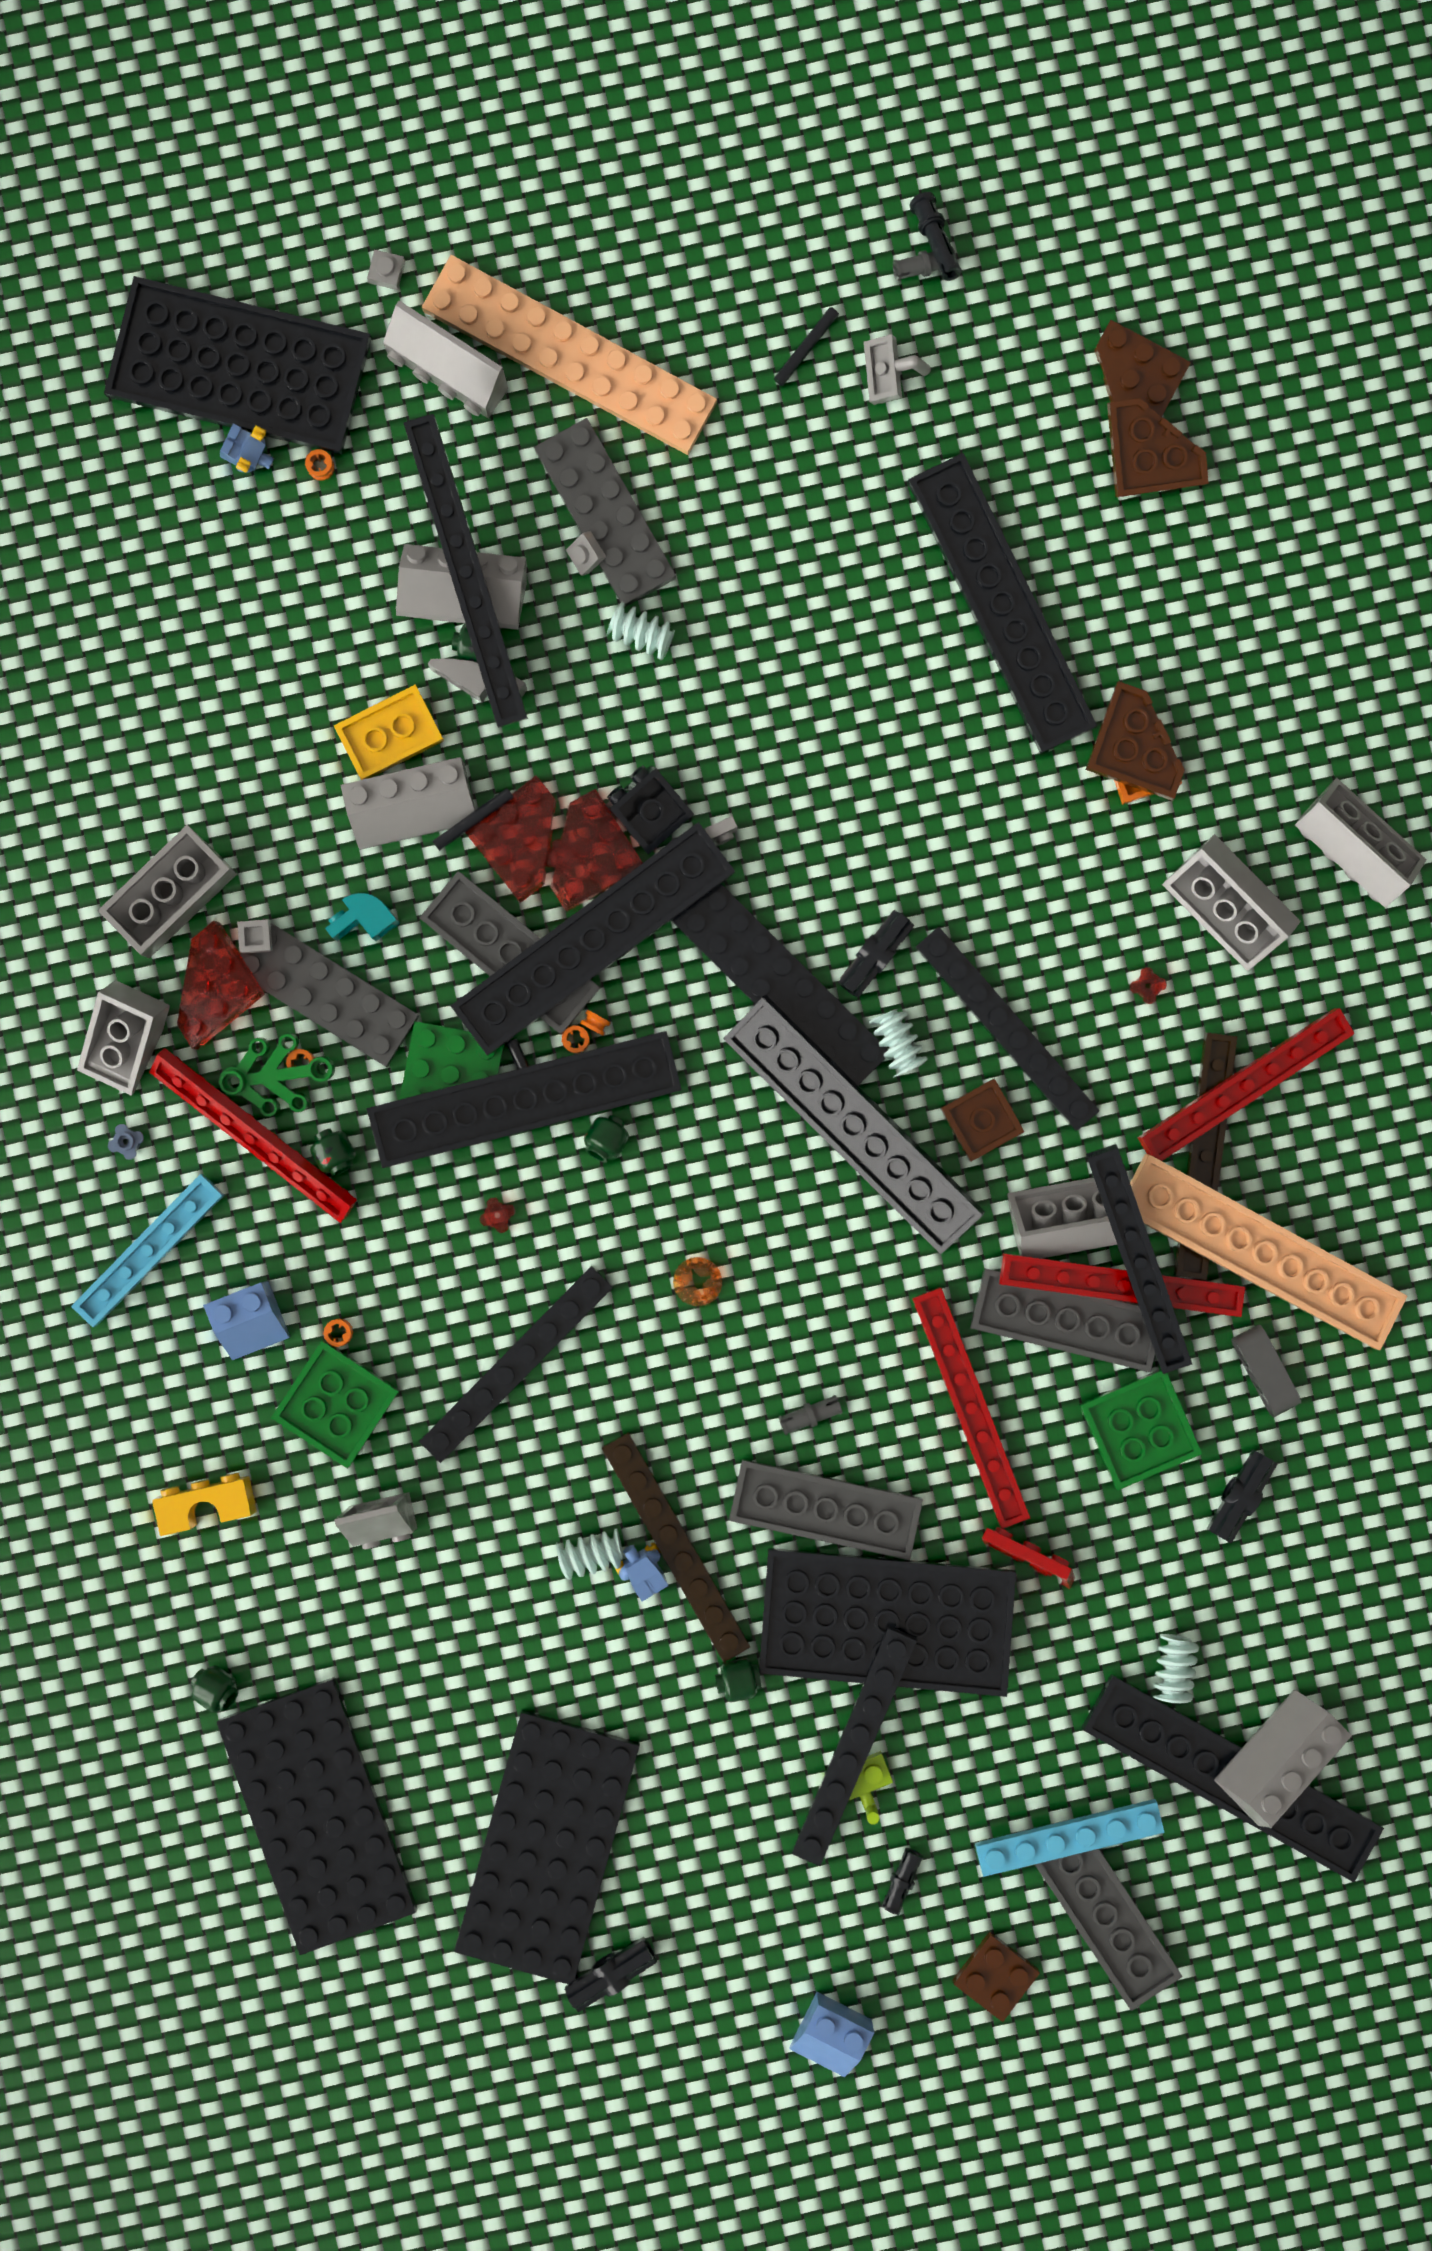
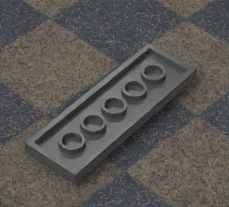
M587 418L534 447L538 458L581 534L591 531L606 555V558L599 566L620 603L624 602L626 607L676 579L673 569Z
M459 871L419 917L489 976L540 940L536 934ZM590 980L540 1018L562 1035L600 990V987Z
M272 923L273 951L241 953L231 968L232 971L385 1067L389 1066L413 1028L414 1021H417L420 1016Z
M984 1268L970 1328L1151 1373L1155 1351L1139 1306L1110 1299L999 1284L1001 1272Z
M742 1459L729 1521L910 1560L923 1499Z
M1099 1849L1035 1864L1131 2011L1183 1977Z

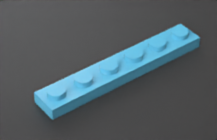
M200 1174L71 1307L93 1328L97 1327L225 1195L204 1174Z
M1152 1799L976 1842L975 1847L983 1877L1165 1832L1157 1801Z

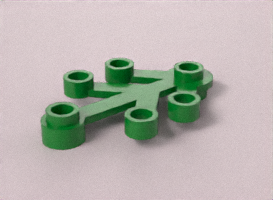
M286 1033L279 1038L277 1048L261 1071L249 1073L257 1058L267 1054L270 1049L269 1042L265 1038L259 1037L249 1043V1050L237 1067L226 1068L220 1074L219 1086L227 1096L238 1097L242 1095L257 1106L262 1115L266 1117L276 1115L280 1111V1103L275 1098L266 1099L251 1087L252 1085H264L287 1102L292 1111L302 1112L309 1107V1098L303 1093L296 1094L280 1081L311 1077L319 1082L326 1081L334 1075L335 1064L329 1057L320 1056L312 1059L307 1065L278 1069L288 1053L296 1050L299 1046L298 1037L293 1033ZM286 1037H290L293 1040L291 1048L285 1046L284 1040ZM257 1041L261 1042L264 1046L261 1053L255 1049ZM321 1063H325L328 1066L326 1074L321 1073L319 1070ZM233 1076H236L240 1081L238 1087L233 1086L231 1083ZM297 1097L301 1098L304 1102L302 1108H298L295 1105ZM267 1102H271L274 1105L272 1113L266 1110Z

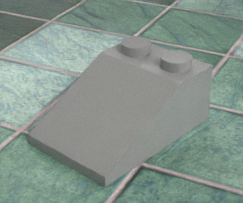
M116 980L100 990L97 994L77 1071L129 1095L134 1094L163 1032L170 1005Z
M409 1492L351 1505L334 1519L336 1527L353 1547L362 1545V1549L377 1547L381 1545L380 1540L392 1538L393 1542L407 1540L411 1538L410 1533L417 1529Z

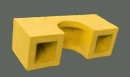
M239 1473L222 1476L221 1482L210 1484L209 1479L191 1483V1489L180 1491L179 1486L160 1490L161 1496L152 1500L160 1536L190 1530L197 1525L195 1509L199 1502L213 1504L219 1513L221 1523L248 1517L257 1512L250 1477H240Z

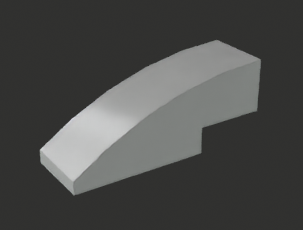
M450 658L430 659L428 665L431 671L481 703L484 702L487 697V691L477 662ZM516 678L521 697H523L527 691V686L525 682Z

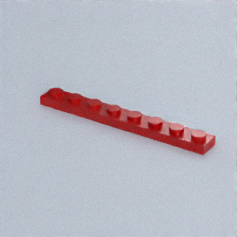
M1334 1008L1137 1138L1147 1154L1163 1161L1355 1033L1341 1009Z
M165 1048L157 1054L149 1071L150 1074L339 1223L345 1220L357 1201L346 1189L321 1172L320 1169L306 1160L298 1151L292 1149L278 1138L275 1133L254 1119L251 1114L245 1112L231 1101L227 1095L221 1093L207 1082L204 1077L198 1075L183 1063L180 1058L174 1056Z
M1003 1253L999 1280L1001 1285L1138 1303L1126 1270ZM1162 1275L1173 1308L1236 1317L1242 1316L1245 1294L1244 1286Z
M939 1287L913 1297L912 1300L1000 1528L1004 1529L1030 1519L942 1288Z

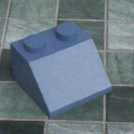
M269 1281L260 1282L203 1305L215 1336L232 1360L290 1338Z
M816 1992L789 2049L845 2077L861 2061L874 2035L872 2019Z

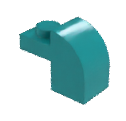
M356 893L342 899L349 910L346 912L341 910L329 919L330 925L325 929L333 939L338 941L361 924L370 937L377 942L399 925L400 922L378 898L365 893Z

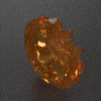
M702 1257L690 1258L682 1262L676 1269L673 1278L674 1290L678 1297L689 1305H707L720 1293L722 1276L718 1267L712 1261ZM692 1269H694L699 1277H707L709 1275L711 1277L703 1283L704 1289L702 1290L704 1294L702 1295L696 1287L685 1288V1285H688L693 1280Z

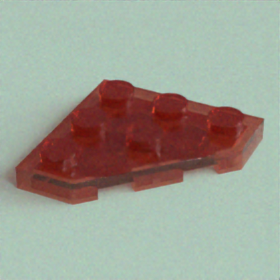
M537 775L512 794L514 796L512 800L466 832V835L520 903L545 884L547 855H549L552 837L553 813H555L557 802Z
M596 789L570 802L567 808L566 821L550 885L566 912L610 888L643 863L611 812L606 808V804Z
M212 921L191 939L177 1026L191 1049L199 1050L265 995L220 922Z

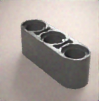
M1258 1324L1231 1339L1263 1404L1273 1418L1301 1404L1300 1396L1261 1325Z

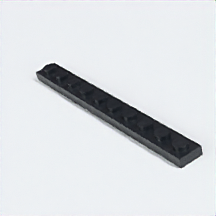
M432 413L404 422L497 727L500 728L528 719L435 415Z

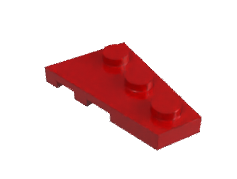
M996 1527L995 1531L989 1528L986 1529L982 1537L984 1544L1018 1562L1023 1563L1024 1560L1029 1562L1031 1568L1044 1576L1051 1577L1053 1574L1061 1578V1585L1069 1589L1071 1588L1075 1576L1073 1570L1068 1567L1070 1562L1054 1554L1051 1558L1040 1554V1547L1028 1541H1024L1022 1545L1012 1540L1013 1535L999 1527Z

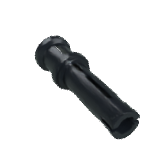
M920 193L911 200L909 208L917 216L919 232L926 236L943 279L945 281H952L959 277L958 274L962 273V269L944 231V216L936 208V197L933 193Z

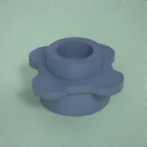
M119 1124L115 1128L116 1134L113 1140L108 1142V1149L111 1152L123 1154L125 1159H134L137 1155L136 1151L144 1141V1136L140 1131L135 1132L129 1130L127 1125ZM124 1139H127V1140H128V1144H127V1145H125V1144L123 1143V1140H124Z

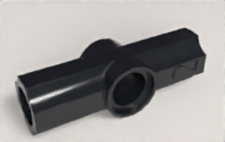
M893 910L878 931L868 938L855 955L857 958L840 977L838 984L848 993L859 998L877 973L880 974L896 954L895 950L911 932L914 924L903 914Z
M1252 1450L1237 1477H1233L1226 1485L1221 1497L1222 1503L1206 1529L1232 1543L1247 1516H1251L1261 1503L1263 1497L1262 1490L1278 1464L1263 1454Z
M644 1937L617 1954L609 1953L592 1966L590 1971L565 1986L564 1990L570 2004L580 2012L605 1995L613 1996L619 1993L630 1983L632 1978L656 1964L657 1957L652 1946Z

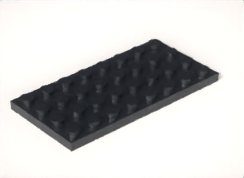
M134 276L104 394L108 398L226 427H232L234 423L241 427V429L251 433L255 425L266 430L265 436L342 455L372 338L369 333Z
M769 1548L759 1674L864 1683L887 1627L891 1626L917 1638V1643L898 1687L1007 1697L1016 1570Z
M335 1677L223 1717L216 1722L299 1955L417 1912L414 1897Z
M521 1711L457 1939L455 1953L565 1984H571L575 1980L640 1743L528 1711Z

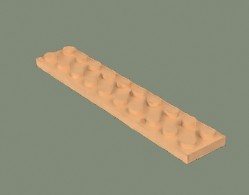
M450 255L422 305L424 313L686 455H689L717 404V398L453 255Z
M1150 1154L1144 1155L1130 1184L1145 1225L1376 1350H1381L1407 1295Z

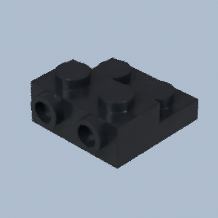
M643 765L631 774L630 778L633 781L624 789L622 786H618L607 796L609 802L605 806L649 855L693 816L694 813L657 768L651 765L646 768Z

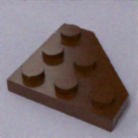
M1110 320L1094 350L1097 361L1100 362L1103 371V380L1110 402L1141 398L1161 417L1191 363L1113 320Z
M1141 398L1107 403L1116 497L1209 484L1206 452L1198 445L1192 443L1164 417L1162 418L1152 410Z
M1118 681L1085 770L1172 801L1175 799L1185 769L1170 744L1171 740L1161 719H1158L1148 692Z

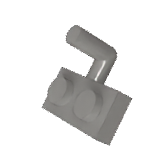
M892 334L864 341L869 402L873 405L902 398L901 371L914 369L922 376L928 375L931 371L930 365L916 355L898 359L896 337Z

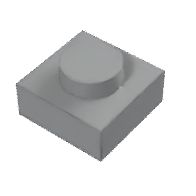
M374 249L367 276L368 283L398 290L405 264L404 256Z
M591 531L582 533L566 549L581 576L589 574L606 558Z
M733 816L704 828V830L713 842L721 845L734 838L733 833L737 832V825Z
M270 920L237 922L240 953L273 951Z

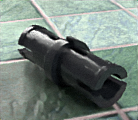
M905 1848L896 1872L891 1874L890 1880L892 1882L881 1907L892 1914H900L909 1890H912L915 1885L913 1880L923 1860V1855H920L919 1852Z

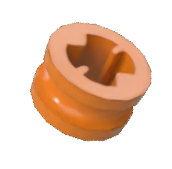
M315 449L305 459L306 469L313 479L324 481L333 475L335 465L331 456L326 451ZM321 458L324 459L326 468L323 471L320 468L319 471H315L314 461L318 459L321 462Z
M587 1010V1018L581 1020L580 1024L604 1036V1028L610 1026L611 1022Z
M571 1026L564 1031L562 1043L569 1052L579 1054L588 1048L590 1037L583 1027ZM574 1031H579L580 1037L584 1039L582 1046L578 1044L579 1048H572V1043L567 1040L570 1033L574 1035Z
M296 1049L288 1055L286 1065L287 1068L294 1067V1060H299V1055L301 1054L305 1055L304 1059H308L309 1063L315 1057L307 1050Z
M345 1319L332 1320L324 1328V1339L334 1347L346 1345L353 1337V1327ZM335 1324H339V1328L344 1326L346 1329V1333L342 1335L343 1341H338V1337L333 1339L331 1336V1332L335 1330Z

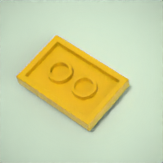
M416 684L334 725L361 780L372 778L444 741Z

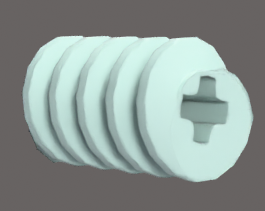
M621 602L614 611L606 636L612 631V639L617 642L624 635L625 646H630L635 640V649L637 651L642 650L646 645L647 655H652L658 649V659L663 660L675 630L673 632L670 631V621L667 620L662 627L658 626L659 616H655L651 622H647L646 611L638 618L636 617V607L633 606L628 613H625V603Z
M897 1009L869 1021L871 1025H880L874 1031L875 1036H885L879 1042V1047L890 1048L883 1056L884 1058L895 1059L888 1066L889 1069H899V1072L894 1077L915 1069L928 1060L927 1057L916 1056L923 1047L922 1045L912 1046L911 1043L918 1036L917 1034L906 1033L913 1024L902 1023V1020L908 1013L897 1012Z
M614 1529L612 1539L609 1538L605 1531L602 1532L601 1541L599 1542L594 1534L590 1535L589 1544H585L582 1537H578L577 1547H574L570 1540H566L565 1550H562L556 1542L560 1568L567 1580L572 1579L573 1570L576 1571L579 1577H583L585 1567H587L591 1574H595L597 1564H599L604 1572L608 1571L610 1561L615 1569L621 1566L623 1551L617 1529Z
M1160 1634V1638L1168 1641V1645L1159 1646L1158 1650L1164 1652L1167 1656L1157 1659L1158 1663L1165 1666V1670L1155 1671V1674L1164 1680L1163 1682L1154 1683V1687L1161 1690L1162 1694L1154 1695L1153 1697L1170 1703L1191 1702L1193 1696L1188 1690L1194 1688V1683L1188 1678L1196 1675L1195 1669L1190 1666L1195 1665L1198 1660L1191 1653L1198 1652L1199 1646L1192 1642L1190 1638L1184 1636Z

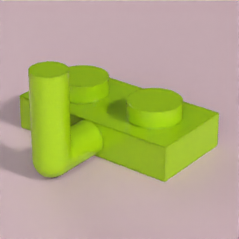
M881 1751L867 1757L849 1799L852 1800L860 1797L866 1812L867 1821L872 1825L877 1824L880 1818L871 1791L893 1783Z

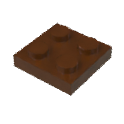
M995 1078L940 1108L970 1162L1025 1132Z
M989 1931L952 1981L961 1991L1000 2021L1004 2022L1038 1977L1040 1971Z

